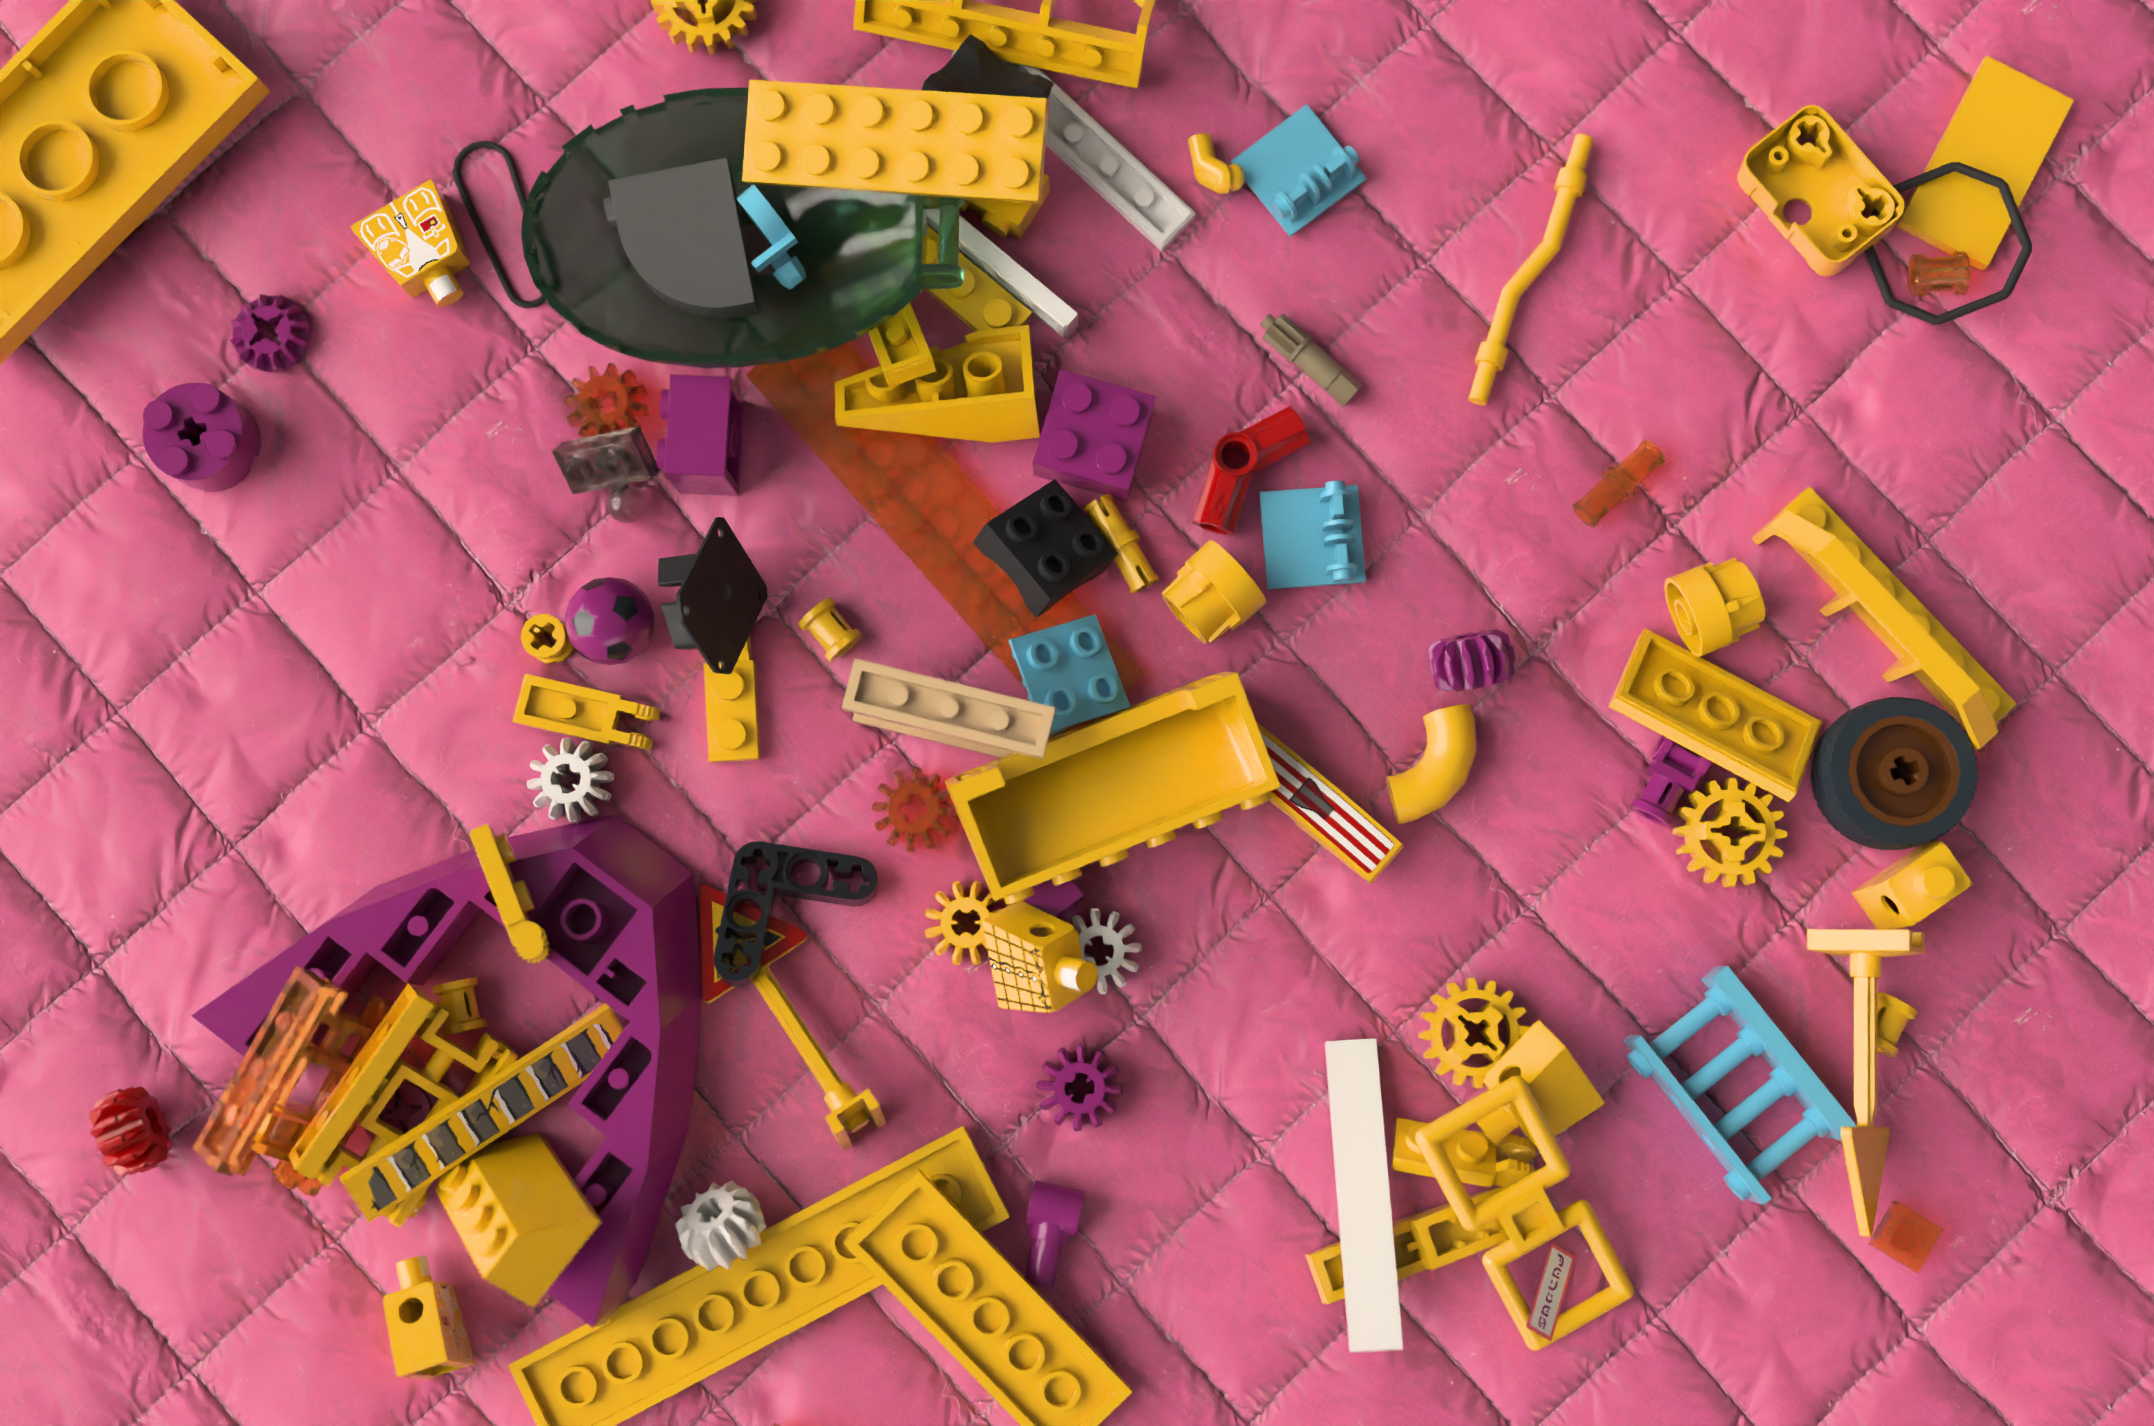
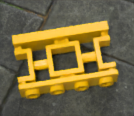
M408 983L288 1154L294 1170L311 1180L316 1177L322 1184L329 1187L344 1165L351 1169L404 1135L405 1133L377 1118L404 1078L439 1098L424 1119L425 1121L516 1062L518 1055L509 1044L502 1040H497L488 1032L483 1034L472 1052L441 1035L437 1031L450 1013L445 1006L431 1000L426 993ZM415 1033L422 1040L437 1048L422 1071L399 1058ZM455 1059L477 1072L460 1097L456 1091L439 1082ZM355 1119L360 1126L377 1135L362 1157L338 1144ZM432 1182L382 1215L387 1217L391 1224L400 1228L408 1217L413 1218L420 1212L428 1197V1191L426 1190Z

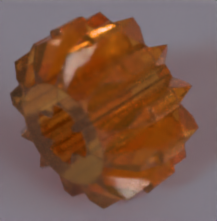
M608 363L603 376H601L595 366H588L587 374L590 380L585 383L580 378H572V385L580 393L565 396V404L575 409L567 416V421L572 427L581 426L578 435L585 442L596 436L597 444L601 448H607L612 435H614L621 446L626 445L628 438L624 431L628 428L637 434L643 431V427L635 417L650 415L648 405L640 402L648 395L647 389L644 385H634L636 375L631 370H627L619 375L617 366L613 363ZM606 398H611L614 403H611L614 410L604 414L601 410L604 409L601 402Z
M920 767L913 769L912 783L907 784L905 776L900 770L895 771L893 777L899 788L893 791L887 784L881 783L878 786V790L890 799L888 803L879 801L872 803L871 809L874 812L888 813L887 817L878 820L874 826L878 832L895 826L887 840V843L892 847H895L901 841L904 834H906L905 846L908 853H915L917 837L922 836L925 846L932 850L936 847L935 841L930 834L933 829L944 837H948L951 834V830L939 822L940 817L948 819L957 817L956 809L940 807V804L951 800L949 791L944 789L933 794L942 780L941 776L937 773L933 774L924 786L922 785L923 770ZM912 798H921L920 804L923 807H928L927 814L918 815L916 823H908L910 818L906 814L902 815V807L910 806Z

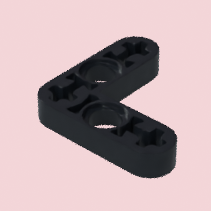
M761 841L743 845L737 851L733 861L714 953V966L719 978L726 985L745 987L758 977L762 967L776 895L852 907L863 906L869 903L878 891V875L874 865L867 859L857 856ZM756 856H763L765 865L770 867L769 870L762 869L759 872L757 881L759 891L767 890L765 895L749 889L751 873L749 868L744 865L745 863H754ZM803 862L816 864L821 870L819 880L810 886L798 885L793 880L792 873L799 864ZM836 866V877L845 879L852 878L854 871H860L863 874V880L869 882V884L860 885L858 892L852 893L849 892L848 883L833 880L834 889L827 890L826 888L829 883L828 867ZM739 886H743L746 888L738 890ZM744 902L756 903L762 909L760 920L752 926L738 925L733 919L735 909ZM730 933L746 939L743 951L746 961L751 962L750 966H741L739 974H732L729 964L725 963V959H734L738 947L736 937L728 938ZM757 938L756 943L747 940Z

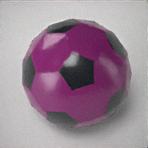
M597 578L580 587L569 600L565 613V629L571 645L582 657L603 665L622 664L639 655L651 641L654 631V612L649 598L637 585L622 578Z

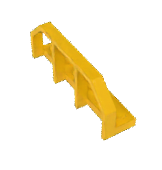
M855 0L854 30L955 51L959 49L963 41L971 34L985 42L990 51L1002 61L1137 89L1141 78L1147 36L1157 0H1133L1142 8L1136 34L1052 17L1057 0H1042L1040 14L974 0Z
M1810 486L1804 489L1751 538L1757 545L1774 534L1786 540L1836 593L1819 611L1825 617H1828L1849 606L1890 649L1898 660L1881 675L1887 683L1912 673L1967 731L1966 736L1971 741L1970 744L1974 751L1981 749L1999 732L1996 723L2017 703Z

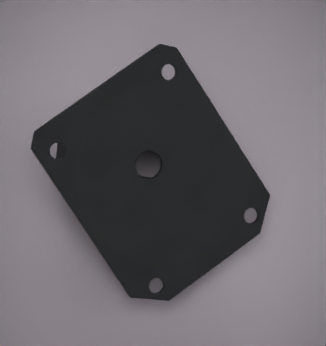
M715 517L696 554L659 559L658 585L664 587L680 586L676 594L677 602L661 604L675 648L686 650L698 649L713 673L731 674L768 594L765 582L725 518Z

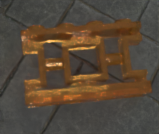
M296 965L192 1148L215 1172L233 1176L234 1173L245 1176L257 1153L279 1159L272 1174L286 1188L294 1190L297 1187L305 1195L315 1197L323 1184L316 1177L311 1180L294 1170L288 1154L295 1144L289 1141L299 1123L309 1126L395 1002L373 995L361 1017L343 1012L340 1008L348 993L334 981L329 979L322 980L313 971ZM322 1022L331 1026L320 1046L309 1043L318 1025ZM354 1033L361 1037L349 1057L340 1053L350 1034ZM309 1062L330 1068L329 1074L310 1106L288 1100ZM268 1113L279 1117L269 1136L257 1133ZM356 1119L338 1144L346 1145L349 1137L358 1126Z

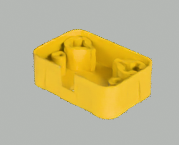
M1807 105L1801 108L1752 146L1745 154L1737 175L1738 183L1743 191L1756 202L1786 240L1788 239L1806 259L1807 264L1817 274L1825 277L1834 276L1866 249L1888 235L1901 217L1905 207L1904 200L1898 191L1823 108L1816 105ZM1810 136L1815 139L1814 145L1808 142L1801 146L1797 142L1799 137L1803 140L1808 139ZM1794 200L1805 202L1811 210L1810 220L1800 226L1796 222H1793L1792 225L1788 223L1783 216V208L1788 202ZM1874 208L1880 213L1878 218L1873 215L1868 219L1861 214L1863 210L1868 212Z

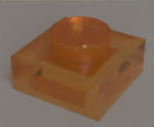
M1893 1200L1868 1245L1907 1269L1919 1273L1943 1228L1902 1203Z

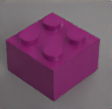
M1060 369L1032 463L1034 476L1049 480L1056 479L1059 483L1102 495L1111 494L1113 498L1128 502L1153 416L1156 396Z
M670 374L669 389H663L661 392L660 415L661 419L667 420L666 439L659 438L657 466L659 469H664V475L679 493L738 496L744 399L731 377Z

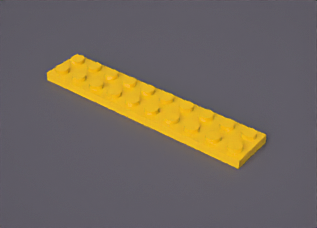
M965 1125L759 1233L761 1244L750 1247L746 1251L747 1260L741 1257L734 1259L729 1270L718 1265L715 1269L709 1271L704 1266L698 1264L620 1305L606 1324L592 1328L586 1323L510 1363L508 1367L536 1425L615 1426L882 1285L873 1273L844 1245V1240L919 1168L981 1232L1009 1218L1010 1214Z

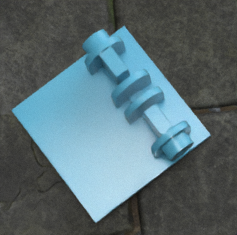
M1307 104L1230 162L1242 167L1244 181L1289 237L1293 236L1367 179L1356 165L1360 161L1356 151L1350 145L1343 149Z
M1330 481L1325 483V487L1259 493L1267 590L1366 583L1358 485L1345 486V481Z
M1096 614L1008 640L1013 652L1012 657L1016 660L1023 679L1022 684L1027 689L1028 700L1056 708L1049 736L1059 734L1065 731L1067 727L1130 707Z

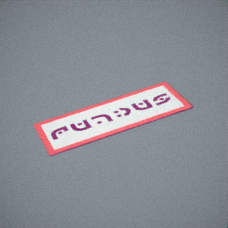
M1552 1242L1548 1249L1526 1325L1527 1328L1549 1341H1552L1575 1256Z

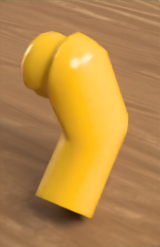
M1201 133L1188 138L1194 175L1201 185L1218 194H1227L1229 190L1237 191L1241 189L1244 184L1242 167L1236 163L1227 165L1225 162L1216 159L1211 134Z

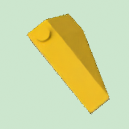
M1029 325L979 330L965 335V343L940 351L937 346L931 347L929 350L936 372L892 387L888 386L881 366L835 382V420L837 426L989 443L1040 438Z

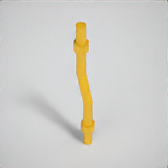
M1575 135L1566 167L1559 170L1554 186L1557 196L1543 241L1501 291L1487 340L1480 343L1476 355L1475 364L1478 365V369L1468 397L1471 403L1481 406L1487 405L1496 373L1503 370L1507 358L1508 349L1505 348V344L1519 299L1561 249L1575 200L1582 196L1588 178L1584 171L1594 139L1588 135Z

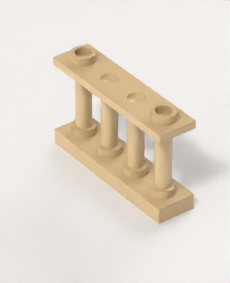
M854 658L842 704L844 711L854 713L853 722L999 758L1015 752L1044 759L1048 739L1053 737L1049 735L1056 708L856 658Z

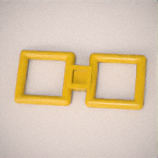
M1510 1077L1417 1131L1416 1142L1462 1227L1473 1231L1498 1217L1509 1239L1487 1251L1483 1255L1482 1263L1528 1348L1533 1351H1539L1633 1297L1634 1286L1591 1204L1586 1200L1580 1199L1555 1212L1544 1190L1567 1178L1570 1175L1571 1166L1523 1077ZM1513 1101L1546 1165L1474 1206L1440 1142ZM1579 1225L1610 1286L1560 1314L1552 1341H1549L1526 1327L1531 1309L1507 1265L1572 1227Z

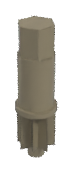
M1269 313L1260 325L1267 330L1262 338L1283 355L1290 364L1294 363L1343 407L1363 386L1360 381L1312 341L1313 337L1311 335H1307L1286 315L1282 314L1276 319Z

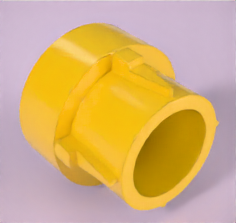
M1209 540L1185 562V565L1177 572L1178 577L1162 592L1163 600L1173 614L1204 644L1212 643L1228 629L1233 631L1239 625L1244 624L1266 604L1263 593L1249 574L1225 549L1212 540Z
M1736 557L1716 565L1709 562L1665 580V597L1672 620L1683 643L1696 657H1701L1739 641V636L1760 628L1759 623L1765 619V606L1757 582L1748 567L1743 562L1737 561Z

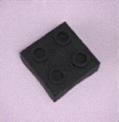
M970 34L950 61L941 70L932 73L924 81L922 90L1047 98L1048 100L1054 83L1041 75H1030L1009 67L990 51L985 42Z
M1056 479L987 522L973 541L984 556L994 561L1007 573L1018 588L1025 605L1036 618L1069 593L1102 574L1118 555V552Z

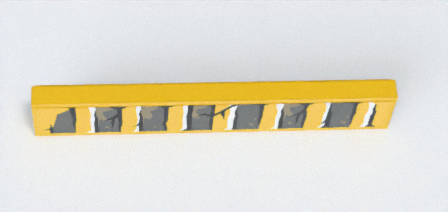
M606 1003L339 1176L342 1184L370 1223L585 1081L624 1029L612 1009Z

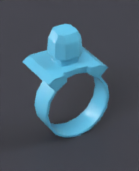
M752 184L739 194L736 200L771 244V247L754 259L751 264L758 273L771 264L776 270L772 273L782 286L791 290L806 278L805 269L796 255L791 258L786 252L797 244L798 241L761 192Z

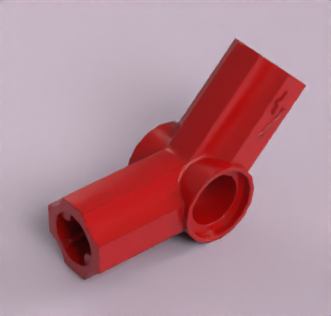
M1292 406L1240 432L1225 434L1218 440L1192 524L1212 533L1233 536L1252 475L1306 448L1311 443L1302 420ZM1238 449L1247 456L1248 464L1241 469H1231L1223 463L1221 455L1227 450Z

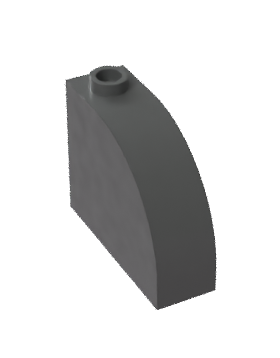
M727 158L608 180L612 197L604 198V207L610 228H618L620 240L632 265L646 285L658 297L678 310L702 318L734 319L760 314L739 202L736 200L737 192L734 176Z

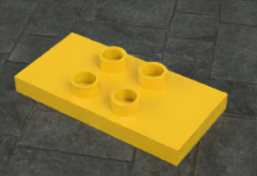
M69 0L0 70V365L271 92L254 73L174 0Z

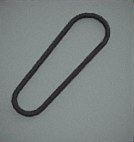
M485 140L473 142L463 148L455 159L452 170L455 185L511 302L519 307L528 309L538 307L545 303L551 295L553 282L514 161L507 149L495 142ZM476 149H494L503 156L507 163L545 278V290L536 300H521L513 292L461 180V164L465 157Z

